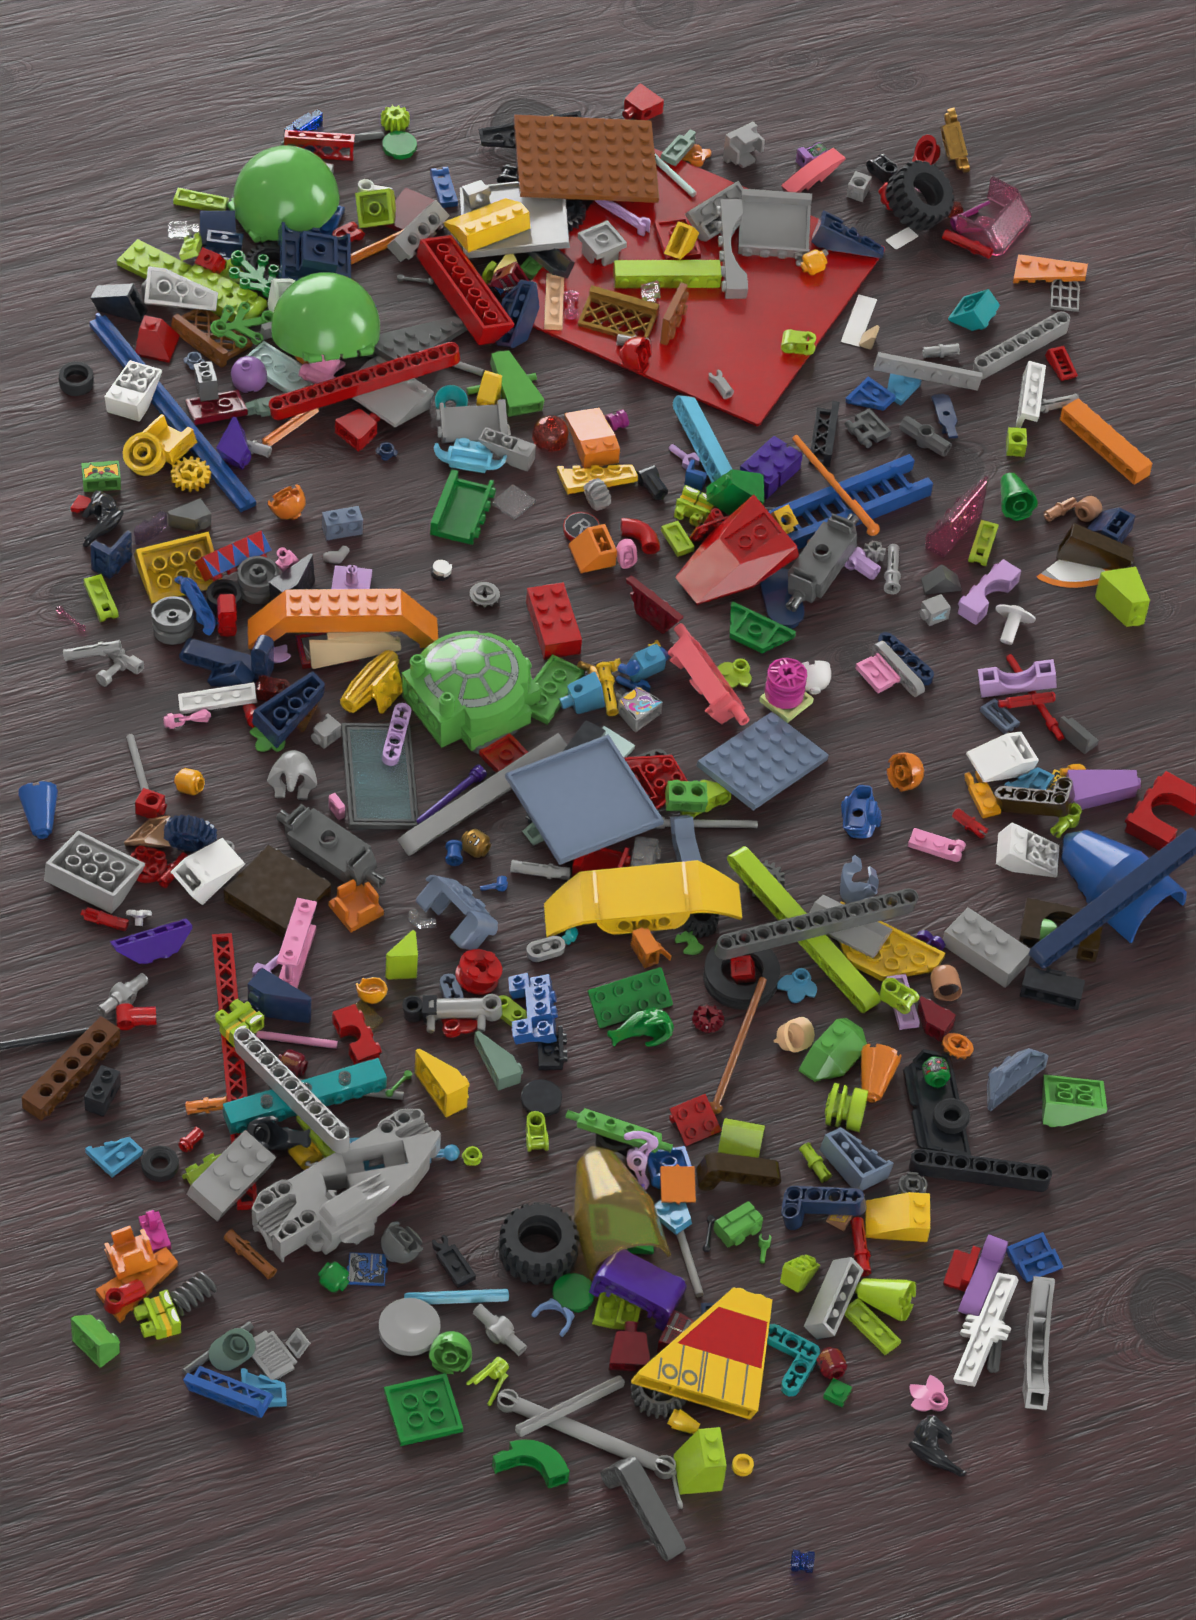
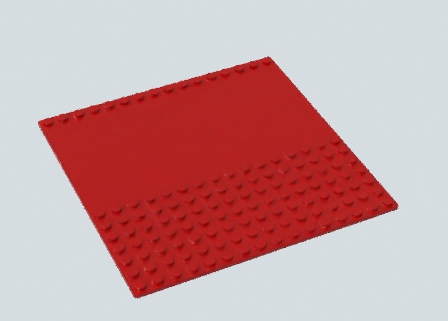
M654 149L655 154L661 159L663 152ZM683 160L676 166L665 162L697 192L694 197H691L656 164L659 189L658 203L613 201L639 218H649L651 221L650 232L645 230V236L639 235L636 227L600 206L594 200L586 210L583 225H579L578 229L573 227V231L568 233L570 248L559 249L575 262L569 277L564 278L562 330L544 329L547 273L551 274L544 267L531 280L537 283L540 306L533 328L625 368L619 357V351L623 346L616 345L617 336L578 326V321L588 299L591 285L659 304V315L649 335L652 354L651 357H648L647 363H650V366L645 373L637 374L689 397H695L700 402L750 424L760 426L810 356L783 352L781 350L783 332L788 329L812 332L816 335L814 343L816 348L880 258L827 250L829 253L825 256L828 262L826 268L815 275H810L808 272H804L801 266L796 265L797 259L787 257L781 259L777 256L761 257L760 255L744 256L738 254V226L731 237V248L735 260L747 273V298L725 299V292H722L721 285L720 288H687L689 297L685 303L688 305L686 314L681 316L682 320L680 326L675 328L674 338L670 339L667 345L661 344L663 317L678 288H614V262L603 266L602 258L598 260L595 258L594 263L590 264L582 254V242L578 239L579 232L608 220L627 242V247L619 252L618 260H666L654 228V221L685 217L688 211L734 184L732 181ZM811 215L809 249L810 251L814 249L822 251L824 250V248H818L814 245V243L811 242L813 232L819 221L818 218ZM721 233L708 241H701L697 238L702 254L701 258L692 260H719V252L722 251V247L718 246V237L721 236ZM590 303L592 310L600 307L598 303ZM610 307L606 309L609 315L617 312L616 308ZM603 310L595 313L598 319L606 316ZM626 312L623 314L626 319L634 316V314L630 312ZM592 315L584 319L585 322L589 323L595 321ZM620 315L612 318L615 324L623 321ZM648 317L640 318L643 324L651 320ZM609 320L602 322L601 325L603 327H609L611 326V323ZM637 320L629 323L632 329L640 326ZM626 325L618 327V330L621 332L629 330ZM643 329L635 332L636 336H645ZM717 370L722 372V377L726 379L734 390L732 397L724 399L714 383L708 380L710 372L713 376H717Z

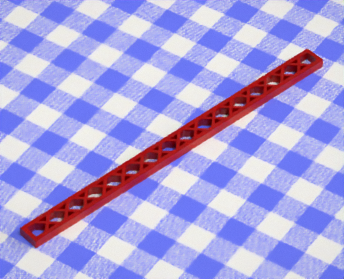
M232 933L212 934L219 1011L221 1009L224 1010L227 1006H230L231 1002L238 999ZM228 941L224 948L217 944V942ZM223 956L229 960L226 964L219 961ZM224 973L231 976L227 981L221 978ZM226 989L232 992L229 997L222 994ZM221 1034L226 1096L228 1102L237 1100L236 1097L231 1095L235 1090L242 1093L238 1099L248 1096L244 1060L236 1053L235 1048L227 1044L229 1041ZM232 1056L239 1060L235 1065L228 1061ZM234 1073L240 1076L237 1081L230 1078ZM242 1133L230 1134L231 1144ZM256 1182L245 1193L252 1197L253 1201L241 1202L240 1198L236 1202L237 1210L252 1209L257 1198Z

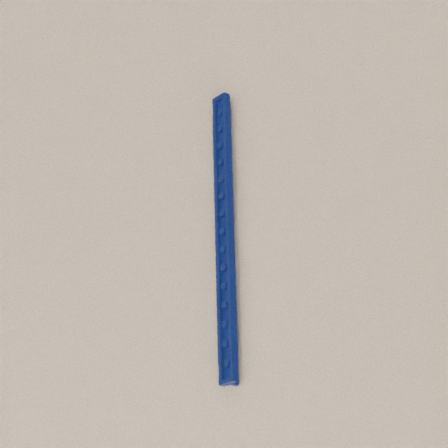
M97 313L96 319L90 321V327L122 367L125 368L129 361L146 365L106 315L101 316L100 313ZM159 381L151 403L160 414L164 415L166 421L173 429L183 432L187 427L193 429L197 443L190 451L196 458H200V462L206 461V465L210 466L211 477L240 513L256 506V500Z

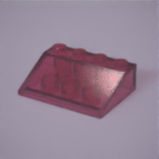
M988 476L982 478L961 497H958L954 502V506L947 509L942 520L939 519L936 522L935 528L928 531L925 540H927L926 549L945 558L980 517L989 481Z

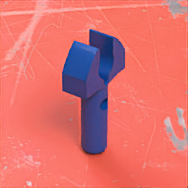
M622 676L616 677L615 681L632 690L640 687L650 693V685L643 679L635 683Z

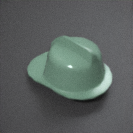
M234 1328L223 1334L210 1346L209 1359L211 1364L222 1371H230L241 1365L255 1352L256 1345L253 1335L242 1328Z

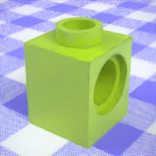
M1008 427L1006 455L1025 457L1027 447L1026 428Z

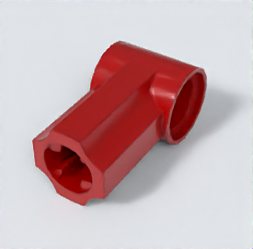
M128 1003L120 1004L116 1007V1025L120 1030H130L137 1025H156V1007H134Z
M135 1279L119 1288L113 1287L107 1290L104 1301V1309L107 1313L118 1314L123 1307L145 1297L147 1292L142 1281ZM115 1299L118 1302L115 1303L111 1302L110 1300Z

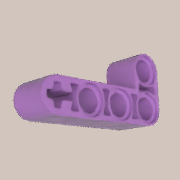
M988 1234L981 1257L962 1298L958 1312L966 1315L980 1316L996 1274L999 1272L1004 1260L1008 1241Z

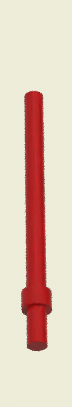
M1009 654L1006 660L1015 673L1023 672L1013 655ZM1036 691L1027 692L1029 695L1037 694ZM1036 704V707L1046 721L1049 731L1054 733L1058 741L1063 740L1064 735L1058 727L1057 720L1052 718L1044 704Z

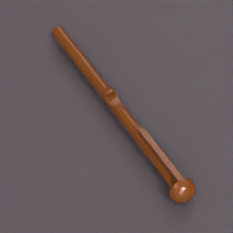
M764 977L759 978L714 1101L709 1102L714 1114H719L723 1110L720 1102L725 1094L766 985L767 979Z

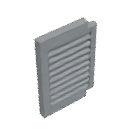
M265 1330L254 1337L256 1349L251 1357L269 1379L277 1380L294 1370L295 1367L293 1365L297 1363L296 1359L274 1331L268 1333Z

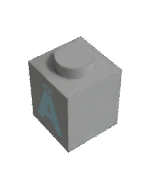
M942 594L922 601L920 616L931 626L949 619L951 607Z

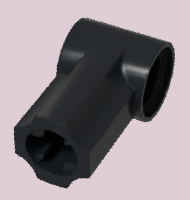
M655 465L636 471L638 475L637 482L640 486H645L654 499L661 500L668 494V489L661 481Z

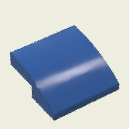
M1043 1232L1007 1247L1006 1252L1026 1283L1033 1281V1276L1042 1277L1063 1268L1055 1248L1051 1249Z

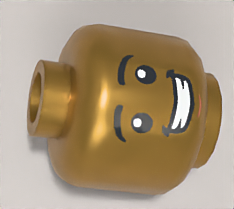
M478 829L466 831L461 838L462 849L473 857L485 856L491 848L489 836Z

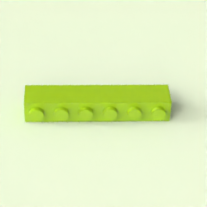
M614 260L613 268L614 288H678L680 283L687 284V288H720L722 277L720 260Z

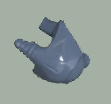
M856 855L852 856L851 863L844 864L842 868L840 895L846 904L871 898L878 893L879 879L876 870L871 866L868 867L869 880L867 883L852 881L853 875L862 869L861 859Z

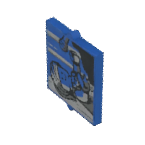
M350 1252L349 1265L347 1266L350 1285L385 1286V1273L388 1272L385 1254Z

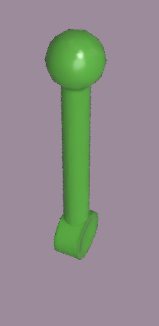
M406 1070L403 1077L391 1089L386 1090V1096L392 1097L393 1092L406 1079L411 1078L412 1072Z

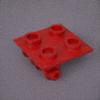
M718 508L712 509L704 521V525L696 527L689 539L694 542L703 540L705 536L709 535L729 516L723 517L722 512Z
M706 1094L669 1109L672 1114L669 1116L670 1122L676 1123L685 1146L722 1131Z

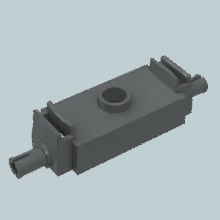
M832 514L830 519L828 518V522L823 521L788 571V593L792 595L785 605L788 610L792 609V612H795L802 601L806 600L812 603L816 597L822 598L857 548L855 525L859 522V518L856 515L849 514L846 519ZM819 550H823L827 553L824 555H820L816 552Z
M301 804L291 814L285 810H281V813L277 814L276 820L285 826V835L288 838L289 845L344 883L354 879L356 885L359 886L363 881L368 880L379 889L386 883V878L374 871L377 868V862L371 846L316 809L310 810L309 807L306 808ZM326 836L335 837L331 842L322 841Z

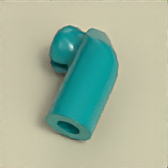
M572 927L566 930L565 935L562 936L566 945L576 940L578 936L577 928Z

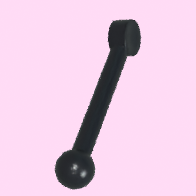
M713 1215L707 1217L708 1229L706 1242L703 1246L704 1252L711 1250L709 1243L712 1224L715 1223Z

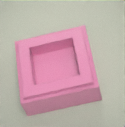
M336 793L329 795L328 808L338 820L345 818V805Z

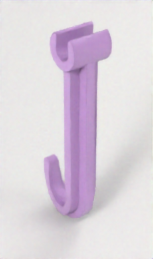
M595 200L600 206L636 227L639 235L645 236V230L650 232L651 221L649 218H639L613 201Z

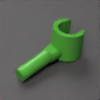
M762 1234L759 1235L758 1246L761 1248V1264L765 1263L766 1251L771 1244V1235H769L768 1240H763Z

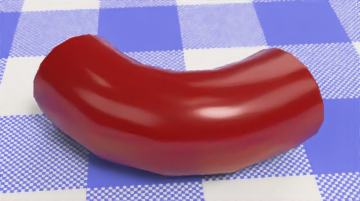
M621 518V537L637 539L641 543L642 551L646 554H655L660 550L658 536L648 524L637 519Z

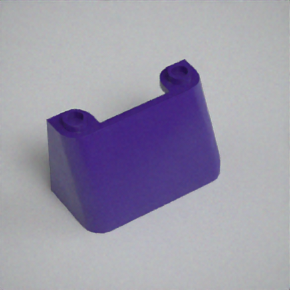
M615 1247L597 1271L589 1293L596 1297H599L602 1292H606L605 1296L610 1297L611 1293L623 1298L648 1311L647 1317L651 1319L653 1316L656 1320L654 1327L664 1331L672 1312L676 1310L687 1285L680 1276L672 1275L628 1252L623 1247Z

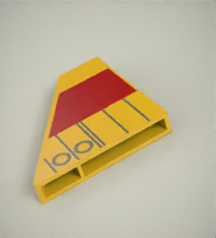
M733 1287L640 1369L632 1378L631 1383L751 1419L759 1408L773 1299L766 1298L762 1294H754L742 1288Z

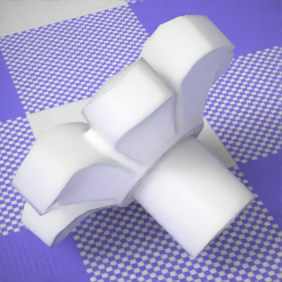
M127 910L126 915H131L135 918V926H143V918L152 916V912L149 910Z

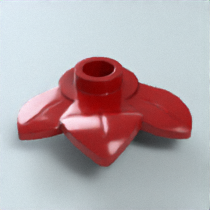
M473 1018L441 1019L444 1025L442 1031L446 1037H457L461 1033H470L477 1029V1021L473 1020Z

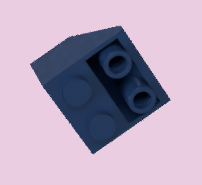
M1120 507L1104 510L1092 521L1087 529L1122 543L1132 531L1135 515Z

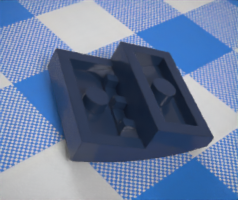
M200 211L202 246H206L208 230L236 233L235 211Z
M208 230L206 249L218 253L224 259L229 260L234 251L242 250L243 234Z

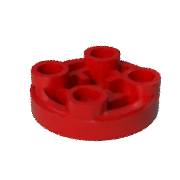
M141 845L136 847L135 851L130 855L145 863V867L136 881L142 883L155 882L167 870L166 855L163 851Z

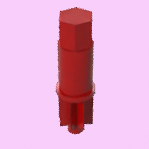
M89 907L81 911L84 920L122 931H126L129 925V920L104 913L103 911Z

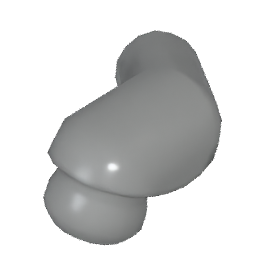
M343 545L339 551L325 552L323 560L328 563L339 564L350 550L347 546Z

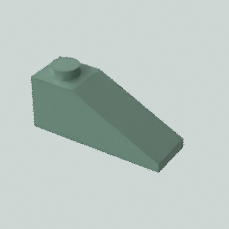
M476 1031L474 1044L497 1090L521 1083V1074H523L521 1064L517 1063L514 1056L480 1031Z

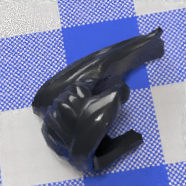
M96 490L93 493L91 502L82 514V517L86 518L94 514L98 520L91 533L84 537L83 547L90 546L98 537L112 531L123 517L124 512L117 507V502L114 498L103 493V491Z
M274 1116L255 1119L249 1123L247 1132L268 1151L274 1149L284 1151L297 1145H303L308 1148L311 1144V1138L309 1137L310 1129L297 1131L288 1127L281 1128L275 1123L279 1122V1120Z
M928 1415L925 1419L921 1420L913 1432L915 1438L909 1442L911 1450L929 1465L950 1471L959 1477H964L967 1471L953 1464L939 1448L938 1439L945 1440L947 1444L952 1443V1430L942 1423L936 1415Z

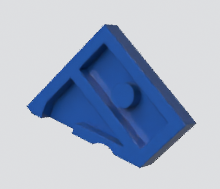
M867 377L846 397V403L882 411L896 400V395L870 377Z

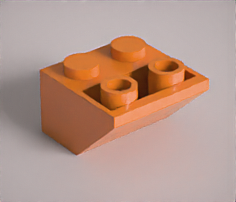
M605 524L588 527L569 543L570 551L580 573L616 566L617 550Z

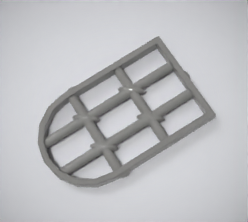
M1061 279L1053 280L1050 309L1079 312L1080 286L1078 281H1070L1069 287L1062 285ZM1057 280H1059V286L1054 285ZM1072 282L1076 284L1077 288L1072 286ZM1053 288H1058L1059 296H1053ZM1062 289H1068L1069 297L1062 296ZM1072 290H1077V298L1071 297ZM1053 299L1059 300V306H1053ZM1062 300L1068 301V307L1061 306ZM1071 301H1077V308L1071 307Z

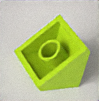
M414 930L386 954L385 977L387 979L417 978L418 951L416 932Z
M725 1118L718 1153L759 1158L765 1126Z

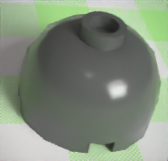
M392 1222L384 1230L381 1237V1247L385 1257L389 1261L396 1263L411 1262L423 1250V1247L420 1246L423 1242L410 1227L406 1226L404 1229L399 1226L401 1223Z

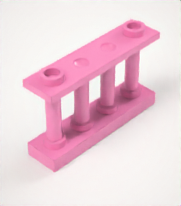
M301 898L296 900L277 959V964L283 965L279 978L295 988H298L316 932V925H312L311 921L317 902Z

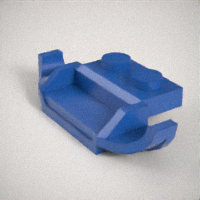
M176 577L174 580L180 584L181 593L188 597L193 610L196 612V620L204 625L203 632L210 636L218 622L198 585L191 578Z

